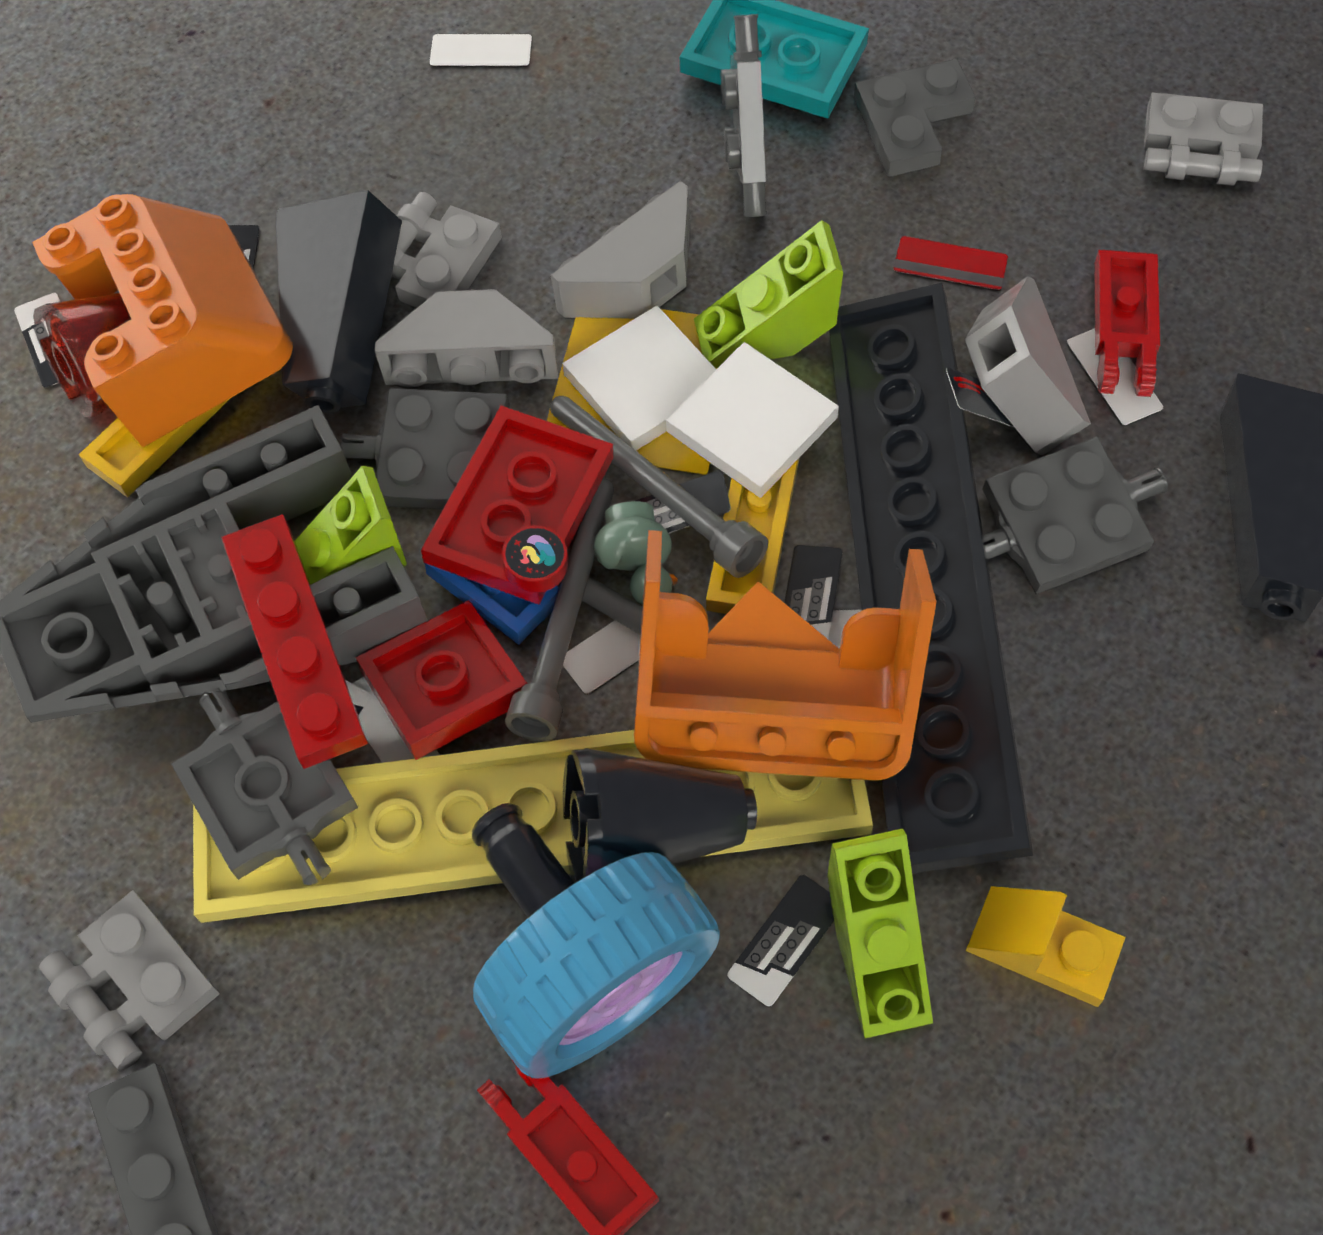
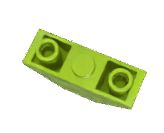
M821 220L694 318L702 354L715 368H718L744 342L769 359L794 356L837 324L843 269L828 223Z
M361 466L294 541L310 585L392 546L403 567L407 565L373 467Z
M902 828L832 843L827 878L835 929L864 1038L933 1024L907 834Z

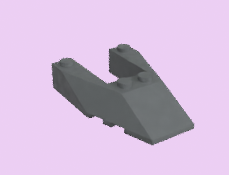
M319 405L145 482L136 489L139 497L108 523L102 517L84 532L86 541L56 565L50 559L0 600V652L25 716L31 723L212 693L211 690L215 688L225 691L271 681L221 537L282 514L286 521L330 502L350 480L352 475L343 451ZM393 546L311 584L340 666L357 662L355 657L428 621L420 597Z

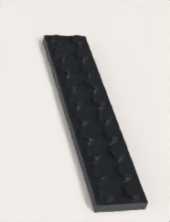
M943 283L840 306L837 324L829 330L861 608L862 610L868 608L900 609L909 549L923 550L937 601L910 759L899 773L882 780L887 831L903 828L907 834L912 874L1033 856L965 413L957 405L946 372V368L958 371L947 297Z

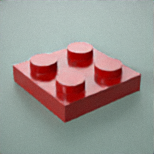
M470 600L355 657L362 675L415 760L508 712L512 696L521 691L525 684H528Z

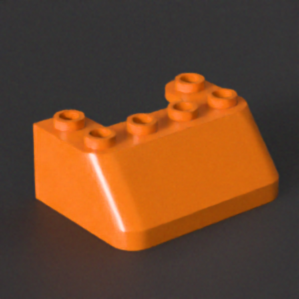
M116 194L103 199L96 207L73 220L54 226L44 236L32 242L40 262L50 273L58 277L83 310L119 290L131 320L112 331L99 335L92 342L86 353L84 366L94 390L142 447L149 445L276 373L288 362L292 354L293 345L237 238L226 221L218 215L133 194Z

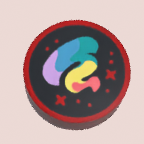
M526 526L513 532L504 543L502 549L504 573L509 582L516 588L532 593L544 592L557 586L565 577L568 569L567 546L563 538L556 531L545 526Z

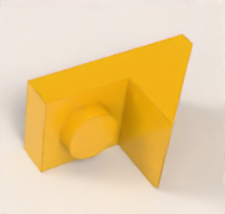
M991 886L966 951L1099 1007L1104 1000L1126 937L1062 911L1067 897L1065 893Z

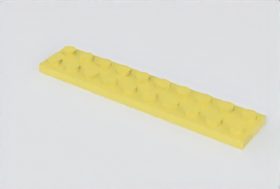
M634 730L421 757L417 760L414 758L337 768L336 771L355 800L358 808L322 829L316 838L312 839L325 862L331 868L330 873L322 879L308 858L306 861L318 880V883L313 885H305L303 883L301 875L288 854L270 860L238 880L229 869L193 804L194 916L201 923L503 883L487 861L484 848L477 846L472 840V829L484 814L505 803L519 806L522 810V819L535 828L567 874H570L565 842L573 841L570 819H564L563 779L566 758L568 755H573L571 750H582L584 748L644 758L635 745ZM706 769L738 775L744 788H751L754 791L757 803V823L755 829L747 830L742 844L705 856L872 834L873 821L865 780Z

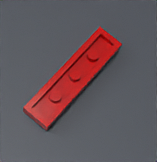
M284 515L273 517L222 536L227 556L297 759L303 769L367 745L366 735Z

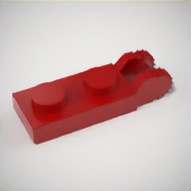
M1098 250L1094 262L1095 355H1100L1097 370L1098 391L1103 394H1114L1120 375L1118 356L1137 358L1134 375L1135 394L1141 397H1151L1156 383V355L1160 347L1158 254Z
M514 1063L515 1071L528 1087H533L544 1099L524 1119L512 1106V1100L499 1085L493 1084L488 1079L477 1089L479 1094L510 1130L507 1133L509 1139L589 1235H624L659 1202V1197L563 1084L557 1087L549 1077L531 1078L522 1073Z

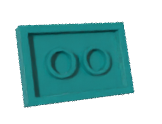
M712 0L679 57L680 73L721 85V70L731 69L730 55L736 52L735 19L733 16L758 14L759 50L762 51V57L758 58L761 61L762 98L828 119L868 44L869 28L777 0Z

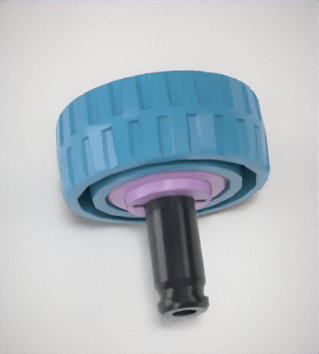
M511 803L501 804L484 814L472 829V840L477 846L484 848L487 861L528 917L498 946L481 968L473 987L474 1002L498 1042L520 1071L531 1078H546L566 1071L598 1054L624 1037L672 999L701 970L718 945L720 930L717 922L693 887L671 861L661 854L651 852L632 855L613 862L574 883L535 828L522 819V810L519 806Z

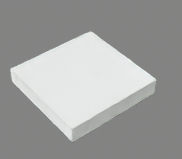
M658 306L653 307L562 363L564 376L611 430L636 451L667 431L666 419L716 370Z
M744 342L666 419V429L669 434L761 498L838 418L839 406Z

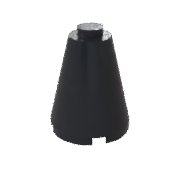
M588 748L571 750L573 755H568L566 758L563 779L564 819H570L573 841L565 843L569 870L574 883L613 862L639 853L653 852L661 854L668 858L673 865L742 844L747 830H753L756 827L757 803L754 791L751 788H744L738 775Z

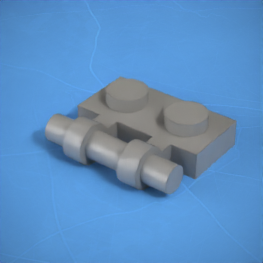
M1152 92L1146 115L1144 149H1147L1144 160V170L1165 172V178L1183 180L1185 175L1215 178L1216 184L1234 186L1237 180L1257 183L1260 179L1263 161L1257 159L1262 147L1263 104Z
M419 192L411 204H404L396 215L402 220L391 277L400 280L395 287L399 301L417 308L437 291L468 290L502 238L499 223L450 205L440 221L430 218V215L437 206L436 200L426 192ZM413 240L424 243L415 258L405 254Z
M134 890L77 935L92 953V956L85 962L74 966L65 953L59 950L48 955L39 965L40 971L51 983L48 989L51 997L61 1009L72 1010L86 1028L83 1036L85 1041L96 1055L106 1054L118 1071L131 1067L141 1057L142 1051L130 1036L147 1023L157 1036L166 1041L220 994ZM112 978L128 1000L116 1010L109 1011L95 992Z

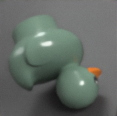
M640 501L622 502L606 509L604 513L606 525L595 536L593 550L597 561L604 567L635 571L630 580V591L632 597L640 605H643L648 530L662 531L661 565L666 562L671 554L672 540L668 531L655 521L652 505ZM661 566L660 592L672 593L673 585L678 583V579Z

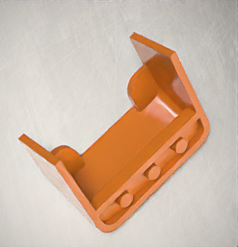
M648 530L634 728L635 745L645 759L700 769L860 780L887 779L899 773L906 766L912 750L937 602L923 550L909 549L900 609L868 608L853 615L843 628L839 652L707 643L709 632L708 616L704 607L697 600L684 594L660 592L662 531Z

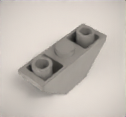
M680 180L664 193L655 195L642 209L623 223L609 228L601 239L586 250L564 261L558 270L551 274L557 312L564 318L635 319L655 306H662L686 288L690 239L688 186Z
M1027 276L982 309L967 334L965 342L982 389L1034 452L1044 455L1091 423L1036 282Z
M496 289L437 291L375 342V354L385 385H400L412 388L423 384L459 383L462 385H476L481 382L490 381L533 383L542 379L559 378L553 334Z

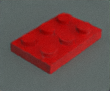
M501 405L421 548L423 563L540 605L546 591L537 593L526 592L516 588L507 579L502 559L504 543L516 530L526 526L539 525L556 531L563 538L568 549L613 460V444Z

